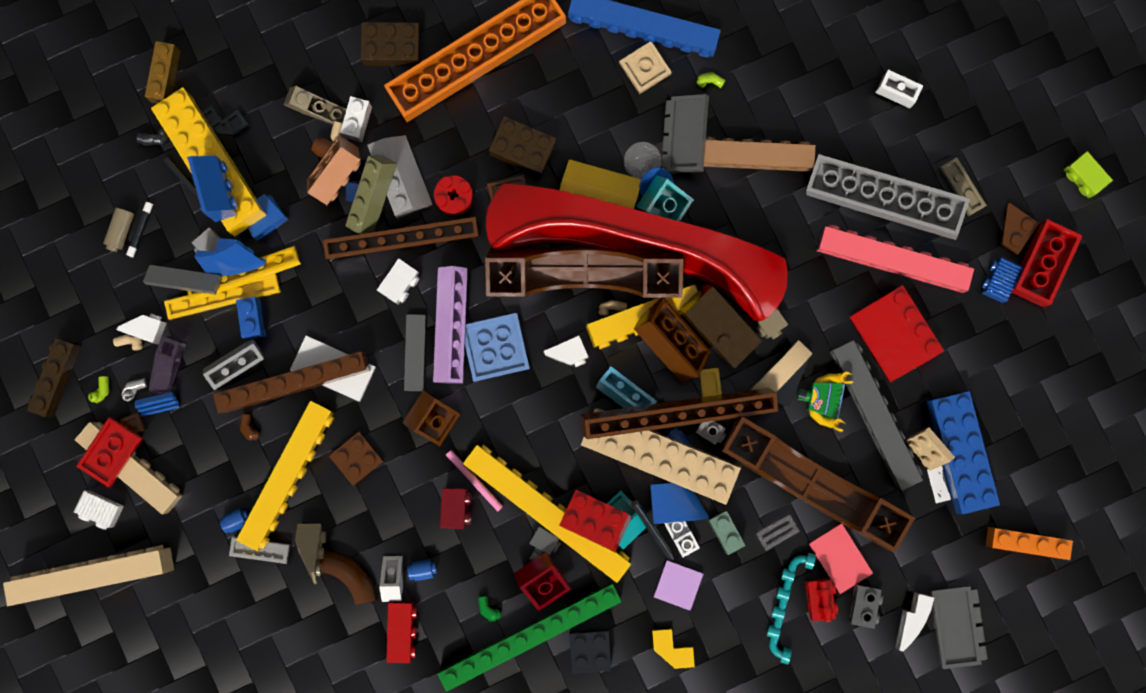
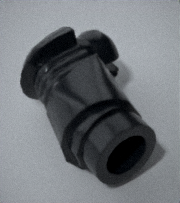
M158 129V135L138 132L137 143H141L144 146L161 145L163 147L169 141V137H167L168 135L164 129Z

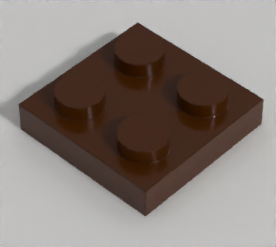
M361 432L355 434L329 456L352 486L356 485L384 462Z

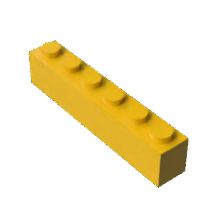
M692 285L683 289V298L665 299L681 316L682 314L678 310L698 291L696 286ZM661 298L587 324L586 328L593 347L599 346V349L610 346L611 341L617 340L619 343L627 340V335L635 333V336H638L634 327L639 318Z

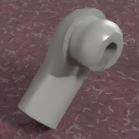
M142 378L128 382L122 391V399L124 401H131L138 389L147 387L146 379Z

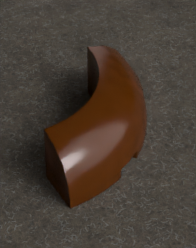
M324 551V558L320 559L322 573H327L340 579L350 590L355 605L378 600L372 580L359 564L349 557L347 558L336 552Z

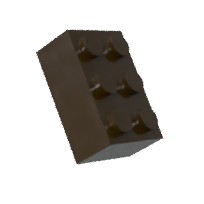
M362 22L361 61L363 65L416 66L421 63V28L419 23Z
M504 116L490 146L489 154L542 178L556 147L557 138Z

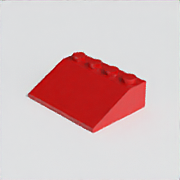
M903 285L849 317L889 382L894 381L944 352Z

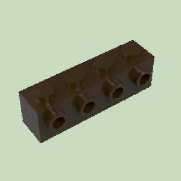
M58 338L52 341L49 346L50 353L48 358L42 364L43 371L41 376L35 382L36 389L34 394L28 400L27 411L43 417L54 418L81 349L80 345Z

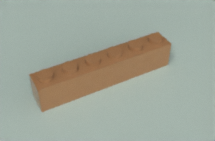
M706 137L704 167L811 172L815 166V145H810V142L791 144L790 141L772 143L771 140H761L760 143L753 142L752 139H743L742 142L734 141L732 138H724L723 141H717L715 138Z

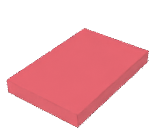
M842 523L808 543L831 581L835 583V587L840 594L873 574Z

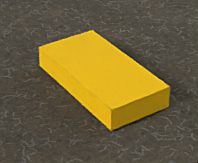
M718 368L701 370L699 376L702 397L722 394Z

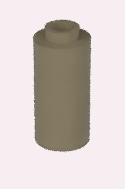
M115 208L103 244L107 245L106 249L117 252L118 249H123L134 217L133 213Z

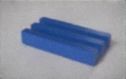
M173 392L136 400L135 407L138 408V412H141L143 417L179 408V401Z

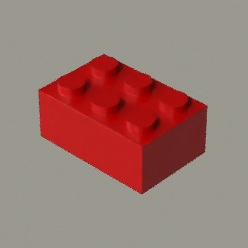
M576 490L559 526L616 553L632 517L617 508Z

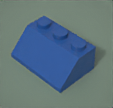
M217 156L187 157L202 212L215 222L238 215L236 211L238 203L231 193L233 185L230 179H227L226 172H228V167L225 161H222Z

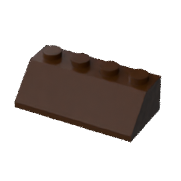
M661 298L639 318L634 330L678 380L683 383L699 377L711 351L665 298Z

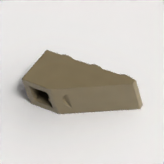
M297 86L290 87L284 105L332 125L334 121L343 123L347 110Z
M298 524L295 538L297 549L313 583L317 584L318 576H321L322 573L320 559L324 558L322 544L326 543V532L322 530L321 524Z

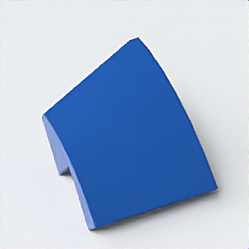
M219 238L215 252L196 250L195 254L196 260L206 273L220 276L248 272L266 264L265 258L256 257L252 249L234 239Z
M674 483L650 485L653 524L709 519L707 512L694 491Z

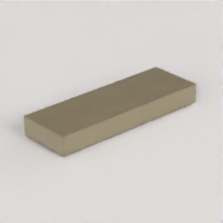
M957 157L939 167L956 195L970 198L966 210L968 216L987 206Z

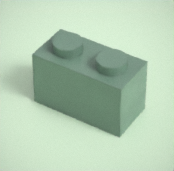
M723 510L708 519L726 554L729 555L745 546L727 511Z

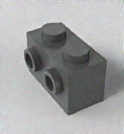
M854 585L848 617L850 624L875 629V624L879 623L880 618L878 607L883 602L881 590L870 586Z

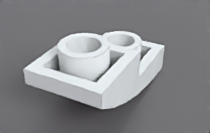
M685 521L664 523L682 557L699 549Z

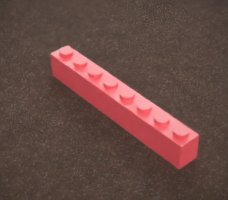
M833 225L822 229L816 250L818 252L961 293L969 290L974 269L970 268L969 264L963 262L952 263L946 257H939V259L931 257L932 254L921 251L917 253L913 251V248L902 246V248L896 247L895 243L890 241L882 243L876 241L877 238L872 236L861 237L855 231H840L839 227Z

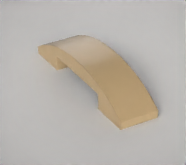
M798 340L750 390L771 388L777 392L813 353Z

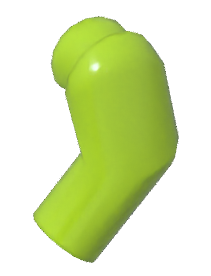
M713 72L700 74L696 83L700 87H705L707 83H713L721 88L726 80Z
M108 376L98 377L99 388L94 392H90L88 396L91 402L99 403L109 394Z

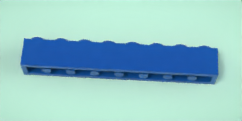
M572 0L568 11V18L574 23L581 24L584 22L593 28H607L612 33L622 32L630 38H644L646 42H659L668 48L678 47L683 52H697L702 57L714 56L721 31L716 28L610 0Z

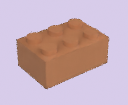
M339 135L308 177L307 193L326 205L330 200L334 201L339 193L338 189L341 185L345 186L352 170L356 171L361 164L359 148Z

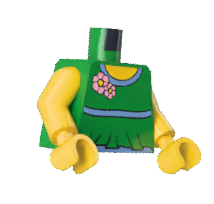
M850 372L821 376L815 380V383L810 384L809 390L799 388L797 393V400L807 401L806 410L809 411L810 416L820 425L834 428L839 432H843L842 429L838 428L839 423L846 424L845 421L839 419L844 383H853V381H847L848 375H854Z

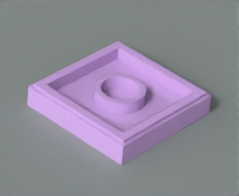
M666 560L653 597L691 610L703 573Z

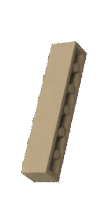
M89 422L76 437L75 441L87 450L104 424L101 422ZM134 452L118 477L161 514H168L183 496L179 493L180 489L172 483H167L164 480L165 476L158 471L154 472L150 468V463L144 459L140 460L136 456V452Z

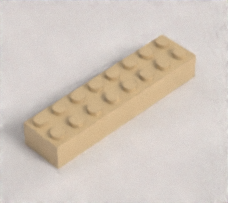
M597 408V409L594 410V412L604 411V410L599 409V408ZM654 430L586 439L584 437L581 443L584 447L725 505L729 500L742 467Z
M163 545L147 548L145 551L142 549L128 552L126 555L123 553L109 556L107 559L103 557L10 577V581L3 583L7 606L164 574L173 571L174 565L171 549H164Z

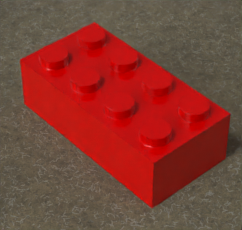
M1048 219L1041 222L1020 266L1023 268L1013 287L1012 293L1041 307L1050 306L1081 241L1082 235Z

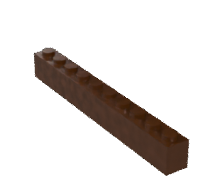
M762 388L580 414L582 434L586 439H594L778 412L777 392L771 388Z

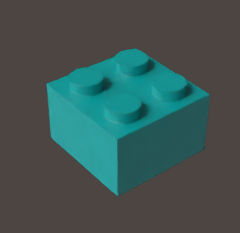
M656 175L636 208L642 212L680 221L694 199L667 178Z

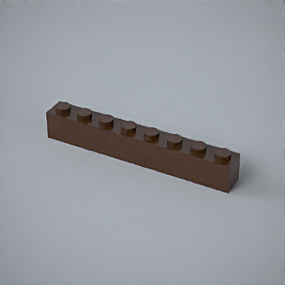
M472 217L323 240L325 258L335 259L480 236L477 218Z
M360 351L213 394L217 412L228 413L370 372L371 370L366 353Z

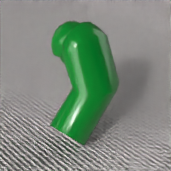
M487 596L478 597L481 615L489 621L500 619L501 612L498 609L489 607Z

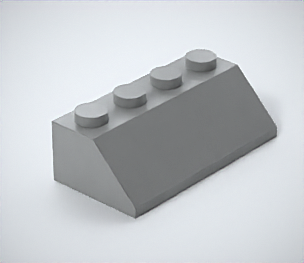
M406 135L384 138L368 144L371 156L384 155L397 163L387 192V197L397 219L433 206Z

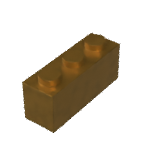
M155 42L145 97L152 103H159L173 94L181 53L174 44Z

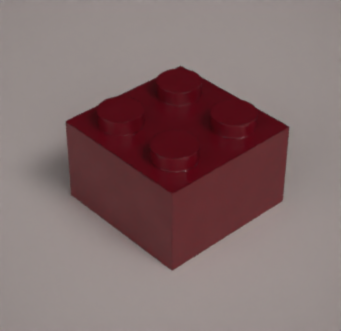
M442 488L440 528L465 529L471 523V512H468V505L472 502V493L468 492L469 488Z
M546 552L513 573L520 589L538 611L571 590L564 575Z

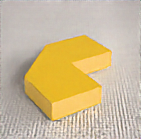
M672 629L652 630L654 651L675 669L695 667L693 647L673 648Z

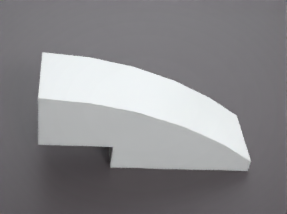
M914 592L911 611H902L895 645L896 649L904 651L918 636L928 619L934 597Z

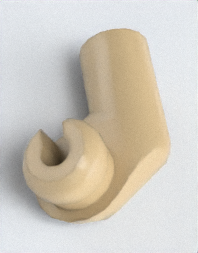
M123 335L113 339L116 347L132 344L133 350H141L143 348L142 339L135 336Z

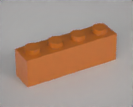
M988 527L987 547L1059 559H1071L1072 540Z

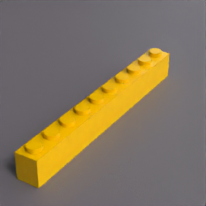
M477 445L463 463L466 467L618 583L631 565L628 561L630 559L629 556L622 551L614 553L560 527L559 524L566 512V508L559 503L557 506L551 502L553 498L546 492H543V494L536 490L538 488L537 485L530 480L525 482L521 478L522 474L514 468L511 471L507 468V462L499 456L496 459L490 455L492 451L485 445H482V447Z

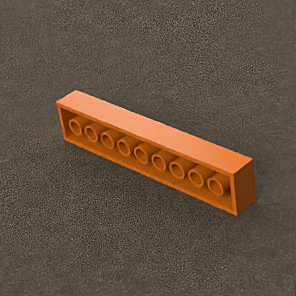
M520 0L388 82L384 87L406 122H409L566 24V16L556 0Z

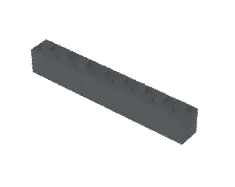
M851 341L830 351L841 374L844 372L854 374L847 376V381H853V383L846 384L897 490L902 491L923 481L921 478L923 475L918 465L914 464L912 460L914 455L911 449L907 448L904 443L905 436L901 430L897 429L895 425L897 423L896 418L892 412L889 413L887 409L888 402L885 396L881 395L878 390L880 388L876 378H872L869 372L871 367L867 360L864 361L861 354L863 352L860 345L855 343V341Z

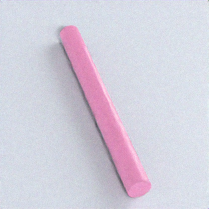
M452 450L446 454L498 512L503 507L501 503Z

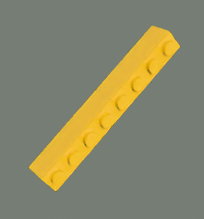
M312 401L309 402L236 541L255 551H261V549L266 548L270 540L268 538L270 532H274L279 524L277 519L280 513L284 514L288 507L286 502L289 496L292 497L298 486H296L298 479H302L307 469L305 466L307 462H311L316 454L314 451L316 445H320L325 437V434H323L325 428H329L334 420V417H332L333 412Z

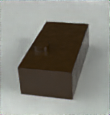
M705 284L678 310L716 353L733 368H736L762 342L711 285Z

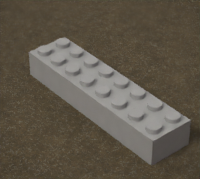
M819 154L806 190L807 196L954 240L958 237L970 198Z

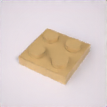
M651 41L619 61V64L639 94L672 73Z
M929 427L910 436L905 441L911 451L920 458L922 464L930 471L951 462L955 458Z

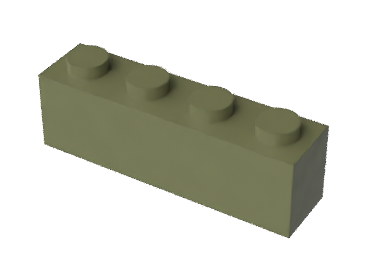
M384 155L368 156L346 227L358 234L373 233L375 231L397 166L396 162Z

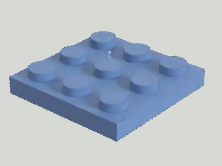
M517 313L465 325L464 343L473 382L530 369Z

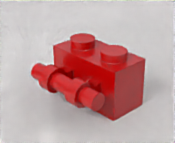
M829 578L805 580L809 619L811 621L824 620V622L836 619L838 605L837 602H834L833 594H836L835 583Z

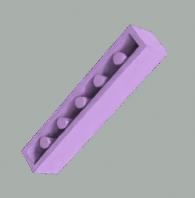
M456 266L438 268L433 382L463 383L467 268Z

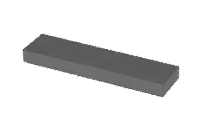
M149 265L143 282L146 285L216 295L222 278L216 274Z
M406 315L404 391H424L426 315Z

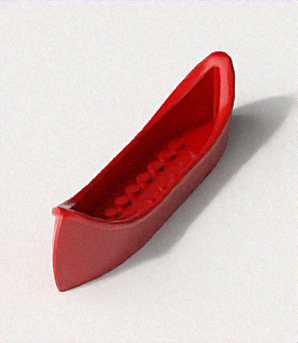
M503 184L495 193L488 207L486 216L487 237L490 246L498 252L541 243H570L597 249L673 250L683 253L684 273L697 277L722 291L743 308L755 321L766 320L777 309L787 288L788 270L785 258L749 242L710 229L578 194L518 184Z

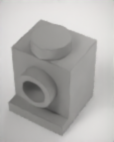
M715 421L700 423L695 433L716 445L717 442L721 444L724 440L726 428ZM710 428L716 430L715 435H710Z

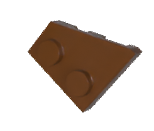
M1008 203L1005 206L1006 216L1003 221V235L1001 236L1000 245L1013 254L1018 255L1040 223L1011 203Z

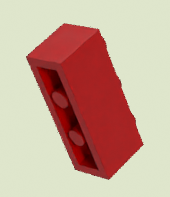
M412 601L388 603L387 663H411L412 658L416 657V646H413V638H416L417 627L413 626V620L417 618V607H414V602Z

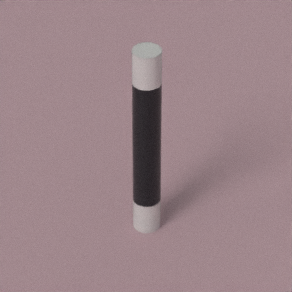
M146 202L126 253L127 256L134 257L153 207L151 203Z

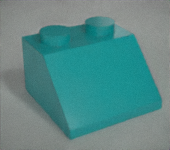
M620 490L607 504L632 517L619 544L624 549L646 527L631 506L632 502Z

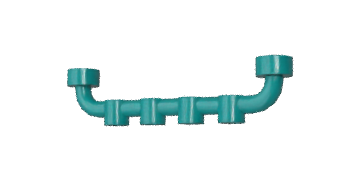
M809 552L807 556L800 555L793 558L788 569H783L781 579L785 580L783 588L779 587L776 597L780 599L779 606H774L772 617L775 618L774 625H769L767 636L770 637L769 647L771 652L776 657L781 658L780 662L784 664H789L792 649L784 647L782 651L777 647V642L796 567L800 563H805V568L813 569L816 554Z

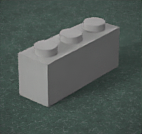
M252 338L203 368V375L215 390L262 361L264 354Z

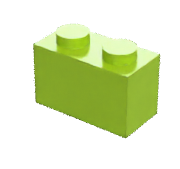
M1088 151L1080 155L1064 169L1067 178L1075 182L1079 187L1080 193L1088 198L1095 196L1113 181Z

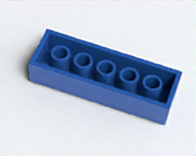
M970 391L926 401L935 435L955 457L951 462L944 464L943 467L956 514H966L999 506L998 495Z

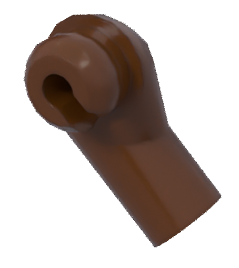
M241 414V433L247 440H257L259 432L258 430H253L250 426L251 415Z

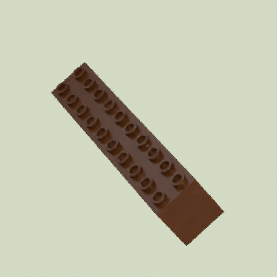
M490 248L485 258L486 296L526 297L530 294L554 289L603 288L630 292L647 298H683V253L669 249L512 248L498 252Z
M738 417L718 450L886 550L896 553L915 519L884 499L855 486L789 447L775 435L744 417Z

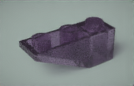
M161 336L154 358L149 393L160 395L170 392L186 347L185 343Z

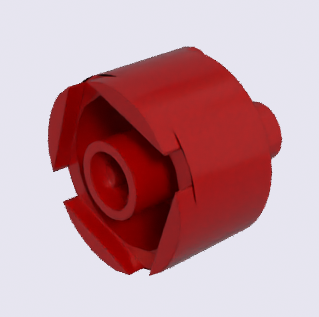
M443 177L435 187V202L445 215L460 217L472 208L474 203L473 191L470 184L462 177ZM456 193L458 198L455 197L454 200H452L450 196Z

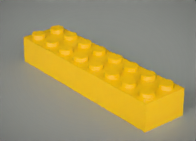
M183 87L151 108L190 172L191 169L187 158L190 156H217L222 161H225L228 167V172H226L227 179H230L233 185L231 193L238 203V208H236L238 215L221 220L229 233L236 236L266 216V213L256 200V197L193 97Z

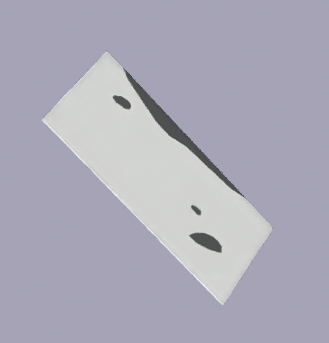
M942 466L931 471L928 469L935 502L951 500Z

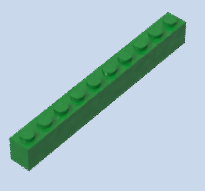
M611 582L441 669L438 672V677L447 692L621 603V598Z

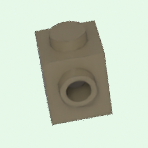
M777 309L766 320L757 322L756 325L758 327L756 330L761 337L765 336L766 339L769 337L775 339L782 334L781 329L788 324Z

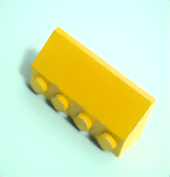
M569 160L559 191L578 194L634 209L640 190L641 179Z

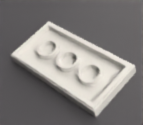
M305 336L290 371L347 356L348 354ZM369 364L370 372L324 384L323 386L361 402L376 367Z

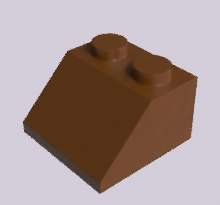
M422 391L402 423L417 434L440 446L459 418L460 413L427 392Z

